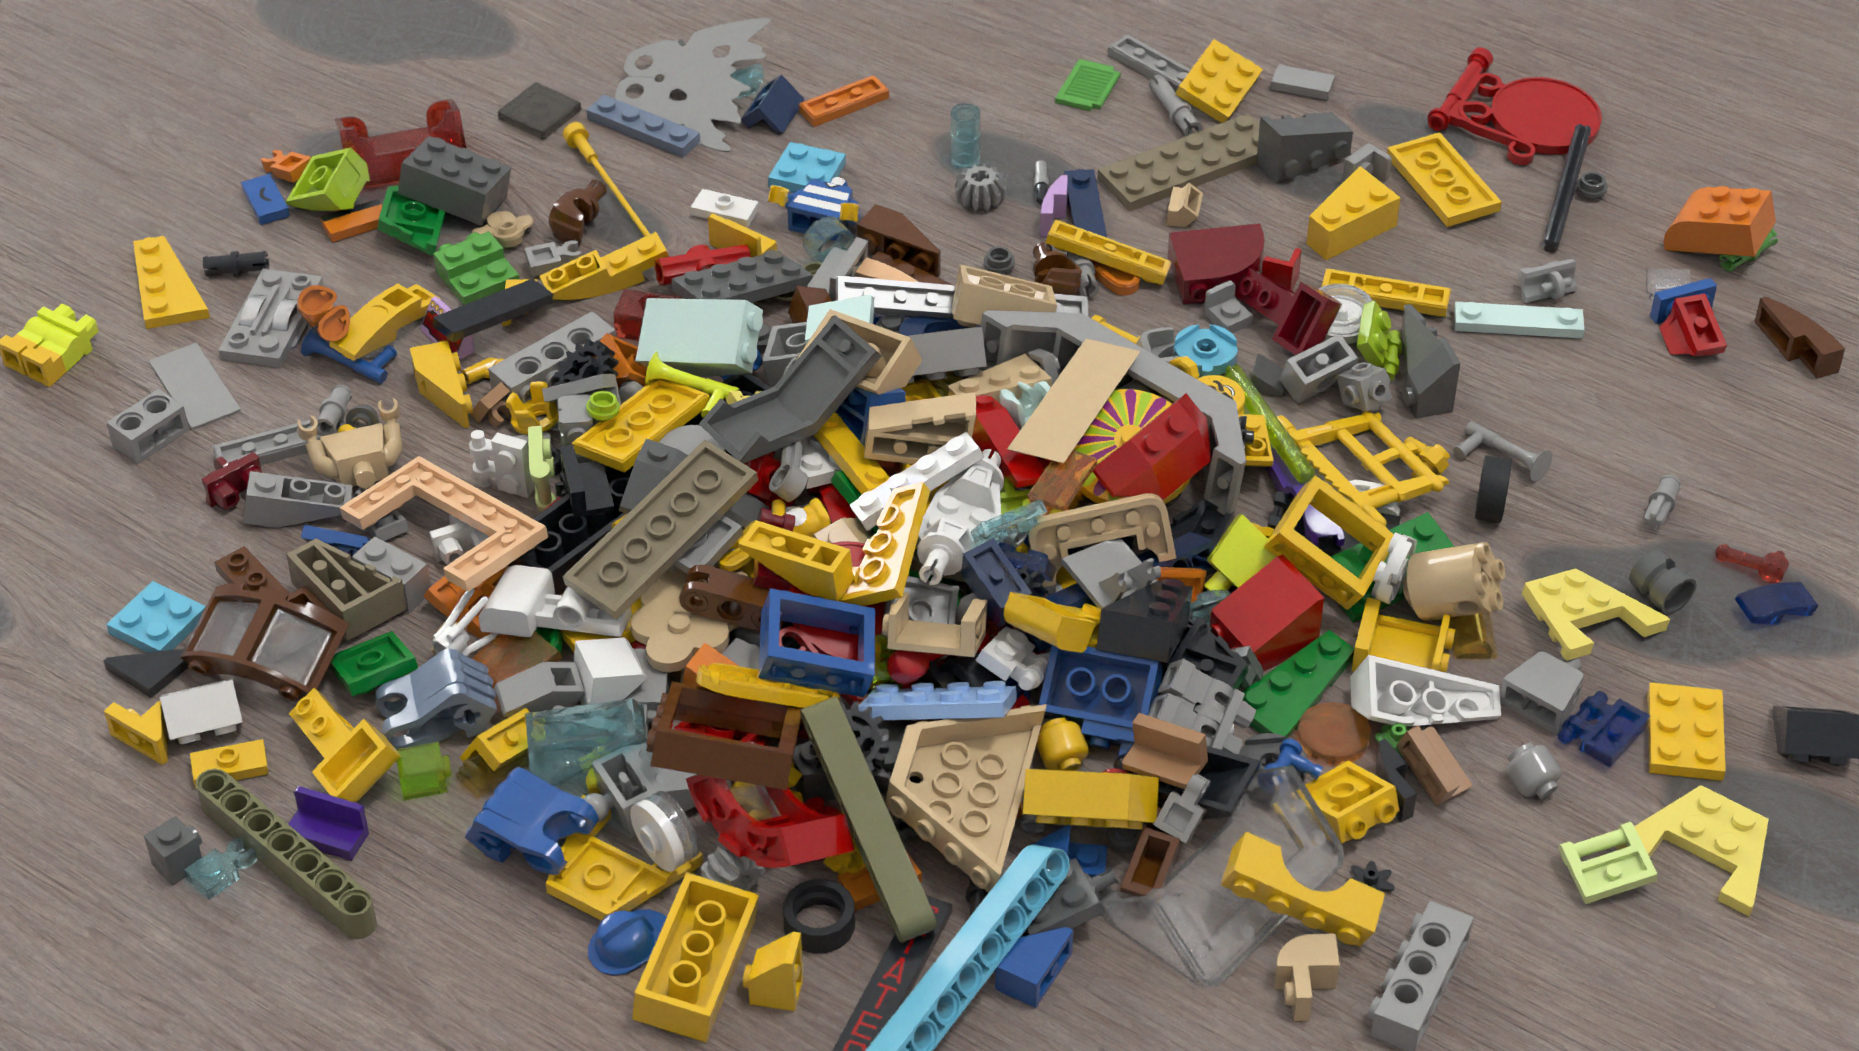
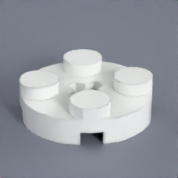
M1398 533L1393 535L1387 550L1390 553L1386 563L1381 561L1373 579L1376 583L1371 596L1384 603L1391 604V600H1394L1403 583V578L1407 574L1409 559L1406 557H1411L1415 553L1416 539Z

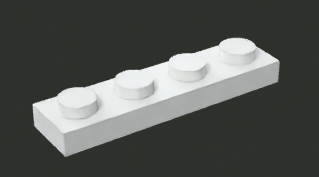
M965 432L958 437L952 438L946 445L930 455L923 456L917 463L901 473L893 475L888 481L874 490L864 493L858 500L851 503L850 507L868 531L876 526V522L893 489L924 482L931 491L978 462L984 456L977 444Z

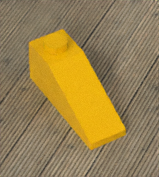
M757 520L739 542V549L803 592L816 597L839 601L854 580L850 549Z

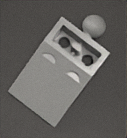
M647 744L623 746L591 762L598 788L602 795L592 793L583 798L593 806L599 817L598 822L603 821L607 817L611 808L630 838L636 836L631 822L630 810L633 805L642 800L653 802L668 819L695 806L686 778L697 774L650 766L653 752L646 751Z

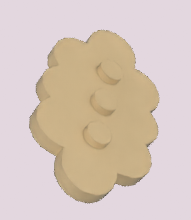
M719 560L713 567L719 568ZM677 569L674 573L667 570L641 596L642 608L636 610L631 618L633 637L638 642L646 645L648 663L654 669L661 672H675L685 668L704 643L720 653L723 652L729 644V631L739 627L685 610L679 602V595L685 585L687 574L680 569ZM740 570L731 571L737 574L748 576L745 572ZM694 596V598L701 600L699 596Z

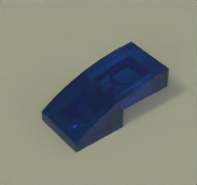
M1782 582L1760 586L1742 592L1735 598V601L1747 618L1754 624L1778 625L1785 615L1812 616L1818 608V604L1802 582Z

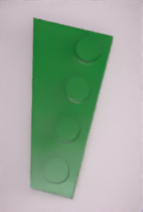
M1328 630L1267 673L1260 681H1256L1250 687L1243 690L1242 692L1245 694L1243 701L1256 710L1250 726L1260 734L1274 733L1285 736L1288 739L1290 734L1294 730L1297 731L1302 725L1305 715L1312 707L1315 708L1321 701L1325 690L1329 686H1333L1352 662L1354 648L1331 630Z

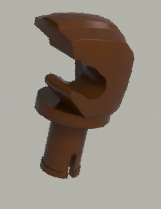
M592 180L585 189L578 188L567 191L554 203L548 222L555 238L565 243L575 240L578 242V246L581 245L585 230L584 222H592L598 216L600 211L598 201L607 193V188L603 182L600 181L593 188L598 180Z
M1040 242L1033 248V255L1036 258L1033 266L1034 282L1052 286L1054 294L1076 295L1081 283L1082 271L1080 267L1067 259L1063 253L1053 251L1050 244L1045 245V242Z

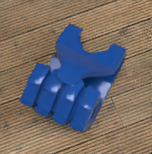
M517 767L509 773L506 780L497 786L494 795L485 801L482 810L474 818L473 824L466 832L465 838L483 852L485 856L500 863H503L510 856L511 851L509 848L513 850L518 849L523 852L524 858L531 868L547 874L558 875L568 862L564 859L562 849L557 841L575 833L589 834L598 823L599 817L593 806L586 800L561 791L527 770Z

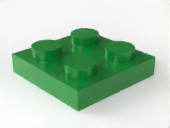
M393 631L335 653L329 664L332 672L352 696L370 693L377 686L406 676L418 669L415 656Z

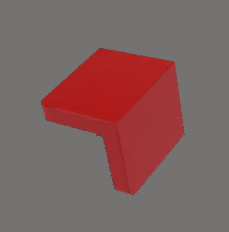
M1295 248L1289 262L1265 257L1262 262L1261 274L1293 291L1299 278L1302 249Z

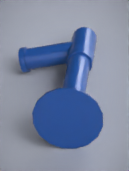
M317 326L309 330L301 345V353L304 357H308L313 353L326 355L380 384L386 380L388 372L382 368L397 356L396 349L391 345H387L371 362L362 358L353 361L329 346L330 343L319 336Z

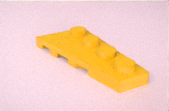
M165 236L148 237L133 241L146 329L210 318L207 306Z
M924 482L893 489L876 522L879 530L871 539L866 541L862 549L866 555L859 567H853L854 580L839 602L867 606L903 596L930 489Z

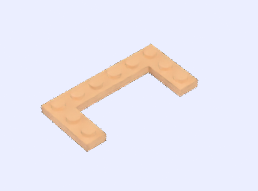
M420 456L339 507L343 519L364 530L417 495L486 534L489 538L443 568L446 579L467 592L479 586L493 574L507 567L518 557L532 550L536 545L548 538L545 525Z

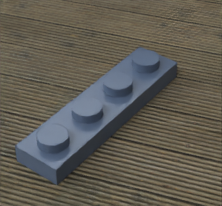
M607 95L600 97L586 110L588 120L683 158L700 142L699 132Z

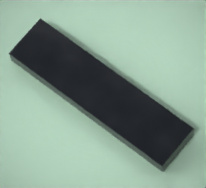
M532 278L433 317V327L449 340L455 342L552 303L553 293Z

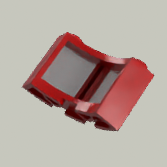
M694 775L686 778L691 797L701 818L705 823L711 822L715 830L720 834L718 841L737 857L745 856L755 861L757 866L782 868L855 851L846 814L825 815L818 813L800 802L788 786L787 790L703 775Z

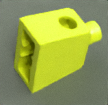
M1238 514L1207 559V562L1217 572L1204 584V587L1218 600L1232 586L1236 589L1276 558L1275 555L1264 548L1268 538L1243 514Z

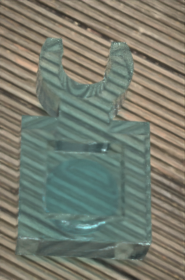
M241 837L236 838L228 844L227 851L223 854L213 849L186 868L187 880L210 900L240 879L238 869L248 868L257 861L255 850L251 848L247 852L239 854L245 850V846Z

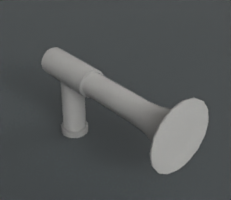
M1470 421L1465 427L1464 432L1470 437L1453 448L1454 455L1461 460L1481 443L1495 448L1526 465L1530 469V479L1532 481L1542 479L1549 470L1553 458L1550 450H1544L1540 454L1529 452L1474 421Z

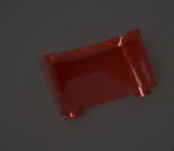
M453 98L433 102L426 111L427 127L371 137L368 135L365 123L356 116L336 118L335 124L341 150L352 148L367 163L370 181H366L363 188L399 182L402 162L428 136L440 138L446 143L467 149L460 110Z

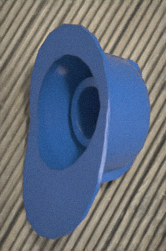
M651 909L633 912L616 911L607 915L600 922L596 933L592 936L588 945V958L593 967L601 973L613 976L626 974L648 962L667 917Z

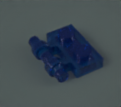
M1597 691L1593 696L1586 697L1580 704V710L1576 715H1570L1563 722V729L1558 733L1557 737L1564 744H1569L1573 739L1582 738L1579 750L1611 767L1649 725L1651 715L1620 698L1613 706L1606 704L1608 696L1602 691ZM1599 719L1595 725L1589 722L1590 720Z

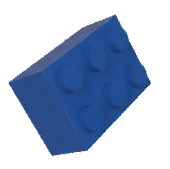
M1052 645L1039 705L1047 704L1043 718L1050 720L1065 718L1067 721H1073L1083 726V721L1086 719L1133 729L1132 722L1139 713L1149 714L1155 697H1158L1157 692L1161 683L1163 667L1160 661L1096 650L1097 648L1087 646L1084 652L1079 653L1062 650Z

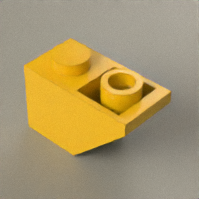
M1238 414L1239 417L1247 416L1245 429L1254 431L1253 444L1245 443V466H1273L1274 460L1264 415Z

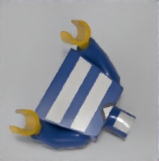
M840 177L833 178L830 183L816 179L811 180L803 189L792 194H788L789 190L781 186L772 185L767 201L777 203L778 206L787 209L788 230L843 243L849 224L857 226L863 218L858 202L853 199L852 189Z

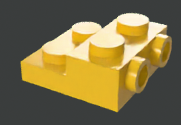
M1346 761L1319 776L1317 780L1314 779L1291 792L1293 805L1316 817L1318 830L1341 844L1352 839L1362 838L1370 827L1382 822L1388 823L1392 821L1396 813L1399 812L1395 786L1350 761Z

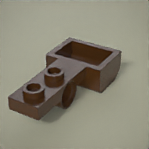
M245 546L215 561L216 571L228 584H245L247 591L258 592L260 587L277 590L288 594L289 598L287 601L305 606L307 602H310L332 613L306 586L290 594ZM253 614L245 618L247 628L254 616ZM278 619L261 652L270 662L276 663L321 637L300 626Z

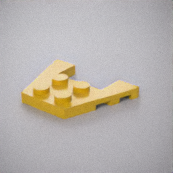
M610 808L607 817L603 821L598 822L589 834L575 833L567 836L564 846L560 848L562 849L564 859L568 863L558 875L549 874L546 881V890L548 894L602 921L607 915L616 911H631L683 878L686 872L691 873L704 863L703 853L681 843L684 851L683 865L671 872L663 870L656 863L650 865L595 838L597 833L612 818Z

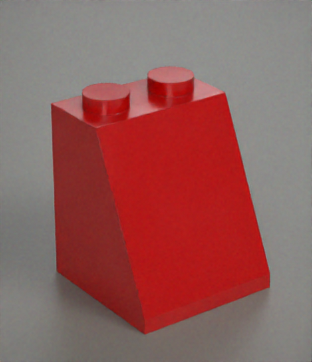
M1281 554L1211 609L1209 627H1212V633L1216 637L1221 636L1228 643L1229 649L1250 646L1263 670L1266 671L1283 663L1320 637L1324 597Z

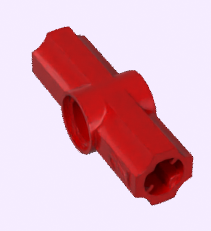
M699 244L690 248L684 255L655 260L656 280L660 286L672 284V278L683 276L687 272H698L710 269L716 264H729L743 257H751L750 250L746 244L710 250L706 245Z

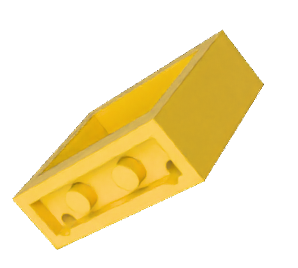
M1315 475L1299 490L1264 545V548L1276 557L1283 554L1309 582L1348 610L1365 595L1374 579L1380 562H1384L1389 555L1387 550L1394 534L1386 526L1378 523L1362 511L1358 505L1350 502L1334 490L1329 483L1322 481ZM1309 504L1373 552L1359 577H1356L1294 530Z

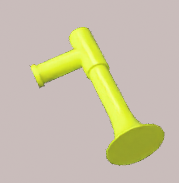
M657 351L649 362L645 376L646 384L655 379H665L710 394L711 397L701 412L703 418L720 398L726 400L730 391H739L737 387L709 378L705 379L667 366L660 360Z

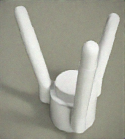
M475 588L465 592L442 628L433 636L432 646L437 653L451 648L468 657L474 651L504 635L491 633L467 646V641L470 638L464 628L488 602V598L482 597L458 624L454 623L470 600Z

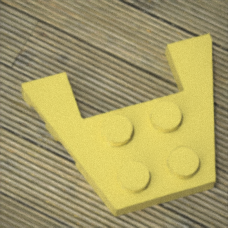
M1576 568L1526 582L1522 591V596L1538 620H1545L1549 626L1548 635L1552 641L1559 642L1562 646L1560 653L1567 661L1591 654L1594 642L1581 632L1579 628L1620 617L1640 635L1647 637L1666 631L1670 621L1667 616Z
M1700 785L1634 826L1649 857L1652 856L1663 840H1667L1732 873L1721 889L1718 901L1748 917L1750 916L1755 902L1768 818ZM1621 844L1616 846L1615 848L1620 850L1628 846H1626L1625 844Z

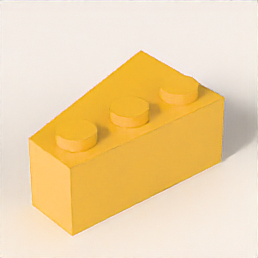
M1360 166L1309 215L1306 244L1325 260H1328L1397 226L1401 197Z

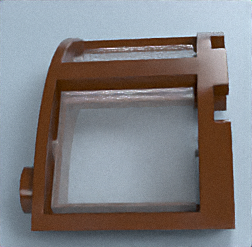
M223 584L215 588L179 658L189 663V668L197 674L203 676L225 674L246 678L277 690L278 694L283 698L296 702L305 697L313 688H318L349 623L310 602H307L306 606L287 601L289 598L288 594L277 590L260 587L259 591L255 592L247 591L245 584Z

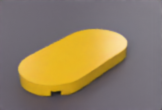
M712 663L708 664V668L703 664L699 666L696 682L699 685L721 694L806 708L835 696L838 700L840 699V693L761 679L758 678L759 669L729 664Z

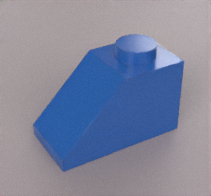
M1063 927L1020 937L994 970L995 990L1037 1008L1072 955L1073 929Z

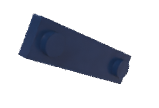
M1094 169L1064 171V175H1068L1067 199L1072 225L1107 238Z

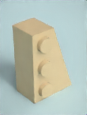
M1025 353L984 370L979 374L949 385L948 396L976 392V396H991L1000 403V391L1007 389L1014 393L1018 400L1023 393L1017 384L1018 382L1033 387L1034 384L1044 381L1052 387V378Z

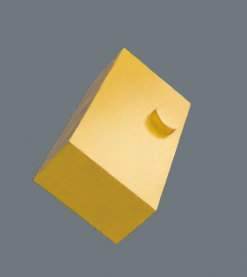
M686 872L636 988L632 1020L707 1043L755 924L759 895Z

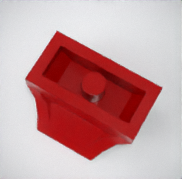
M1706 294L1676 298L1674 300L1670 315L1659 326L1670 355L1690 354L1693 356L1724 353L1727 344Z

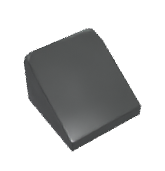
M1257 354L1252 371L1250 391L1282 397L1285 387L1279 379L1283 368L1268 358Z

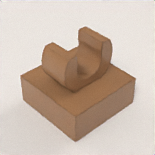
M500 382L479 400L473 409V413L470 415L478 423L488 416L489 422L493 426L499 427L504 419L497 411L503 412L508 418L511 416L509 408L506 407V401H504L510 390Z

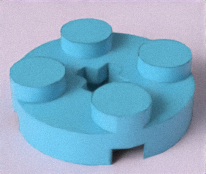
M1199 324L1192 325L1180 331L1175 338L1173 357L1188 356L1197 364L1199 378L1223 374L1229 371L1237 362V340L1230 331L1223 327L1210 324V329H1199Z

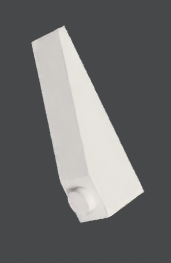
M1368 655L1350 676L1351 707L1369 720L1391 725L1400 723L1407 727L1499 719L1501 716L1499 685L1372 655Z

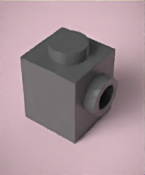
M176 816L144 835L152 865L172 886L204 866L199 845L202 844L199 833L192 825L186 827Z

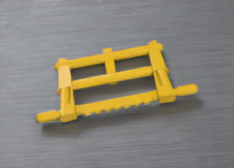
M1364 411L1361 415L1325 422V425L1296 430L1295 426L1285 416L1279 415L1275 418L1274 423L1284 434L1285 441L1289 446H1294L1296 451L1301 450L1300 455L1307 457L1306 462L1312 463V468L1319 470L1318 474L1325 476V481L1332 483V488L1337 489L1338 493L1347 497L1350 502L1358 505L1362 511L1384 526L1387 524L1386 519L1376 510L1377 508L1393 502L1401 503L1431 491L1440 492L1443 490L1444 485L1449 484V480L1446 477L1436 475L1414 454L1418 452V448L1412 442L1404 444L1381 422L1382 417L1379 412L1373 414L1370 411ZM1370 429L1390 449L1373 456L1353 435ZM1339 439L1362 462V466L1367 471L1369 470L1384 486L1359 492L1315 446ZM1400 458L1418 477L1399 482L1383 464Z

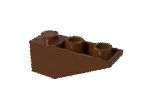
M875 204L857 224V237L868 241L869 253L875 255L877 252L890 255L893 260L896 258L901 261L903 260L936 277L941 275L940 250L902 213Z

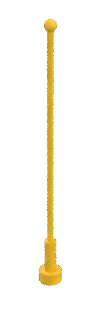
M580 122L568 124L562 133L563 139L568 146L578 148L586 161L594 165L644 237L650 235L598 162V155L588 143L589 133Z

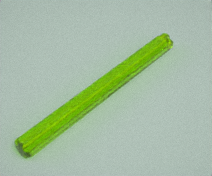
M1239 364L1234 366L1228 365L1225 369L1227 372L1225 377L1234 380L1243 388L1245 392V407L1252 415H1264L1269 441L1299 484L1307 483L1315 474L1313 467Z

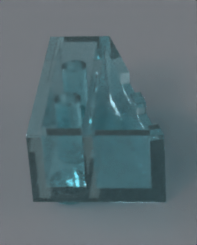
M633 698L525 713L530 773L554 787L593 768L591 762L619 748L639 745L647 741L644 705Z

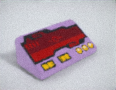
M435 296L430 301L421 325V331L433 343L448 340L451 353L457 352L459 360L474 353L473 336L470 335L452 342L433 327V317L451 310Z

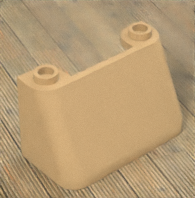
M1152 493L1044 515L1036 518L1028 529V545L1034 570H1038L1045 578V581L1042 583L1044 587L1057 585L1056 574L1063 566L1061 564L1062 558L1069 556L1067 549L1135 535L1139 550L1151 549L1157 555L1159 562L1176 559L1168 511L1164 501L1158 495Z

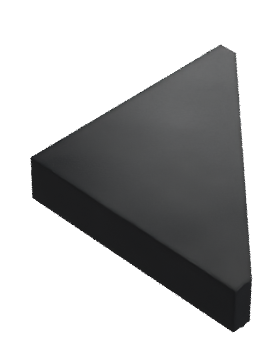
M184 649L107 657L103 660L108 671L151 698L189 667V663L179 658Z

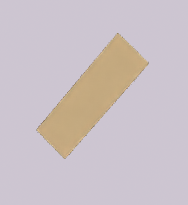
M1086 338L1007 449L1064 463L1141 351Z

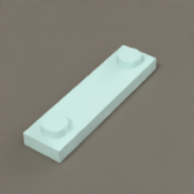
M1455 302L1454 331L1581 339L1584 335L1583 309Z

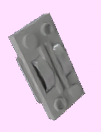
M262 269L218 350L220 360L281 368L290 350L297 348L309 324L297 310V298L306 287L311 285L324 286L322 276Z

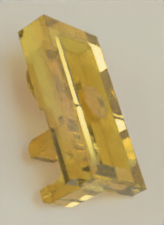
M531 749L496 771L490 768L481 755L472 760L467 758L464 760L463 766L458 768L459 772L456 773V778L479 799L497 788L515 768L527 769L537 762L536 752Z

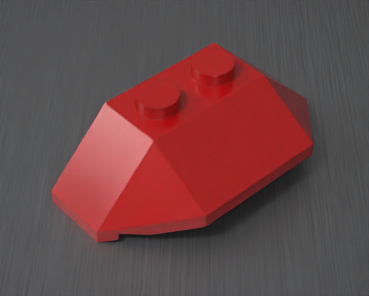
M1185 393L1093 467L1091 471L1112 497L1122 498L1152 493L1164 500L1211 461L1207 418L1188 394Z

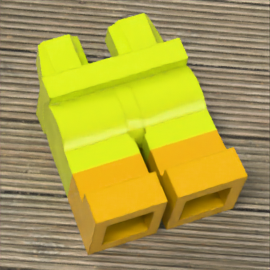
M64 304L58 306L54 311L42 307L37 311L38 316L31 318L24 326V329L14 337L5 335L0 339V354L5 366L51 387L83 355H88L93 350L90 339L99 332L95 319L85 315L75 322L77 319L74 311Z

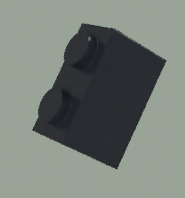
M1773 705L1777 751L1788 754V760L1811 762V755L1825 756V763L1847 765L1848 758L1859 759L1858 713L1847 710Z

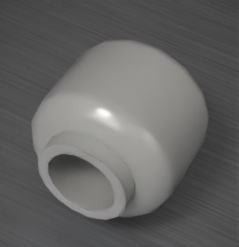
M1530 742L1522 745L1509 755L1506 773L1524 797L1528 798L1538 795L1540 799H1544L1559 788L1556 782L1562 775V769L1544 745L1534 746Z

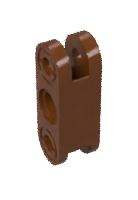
M700 564L689 569L685 585L679 595V602L685 610L693 614L760 632L761 610L770 589L755 586L754 578ZM694 596H699L701 600L694 598ZM780 620L779 630L781 629L784 622L782 620Z

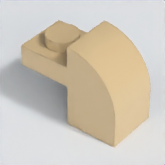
M1307 934L1298 936L1287 942L1278 954L1274 990H1284L1285 1006H1292L1293 1021H1309L1312 1005L1311 989H1336L1340 964L1335 934Z

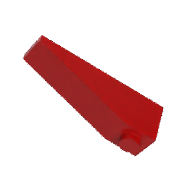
M976 396V418L972 439L981 452L991 449L988 457L991 459L994 451H996L1001 457L999 469L1003 476L1017 488L1048 482V475L1036 456L1007 449L1020 432L1007 409L991 396Z

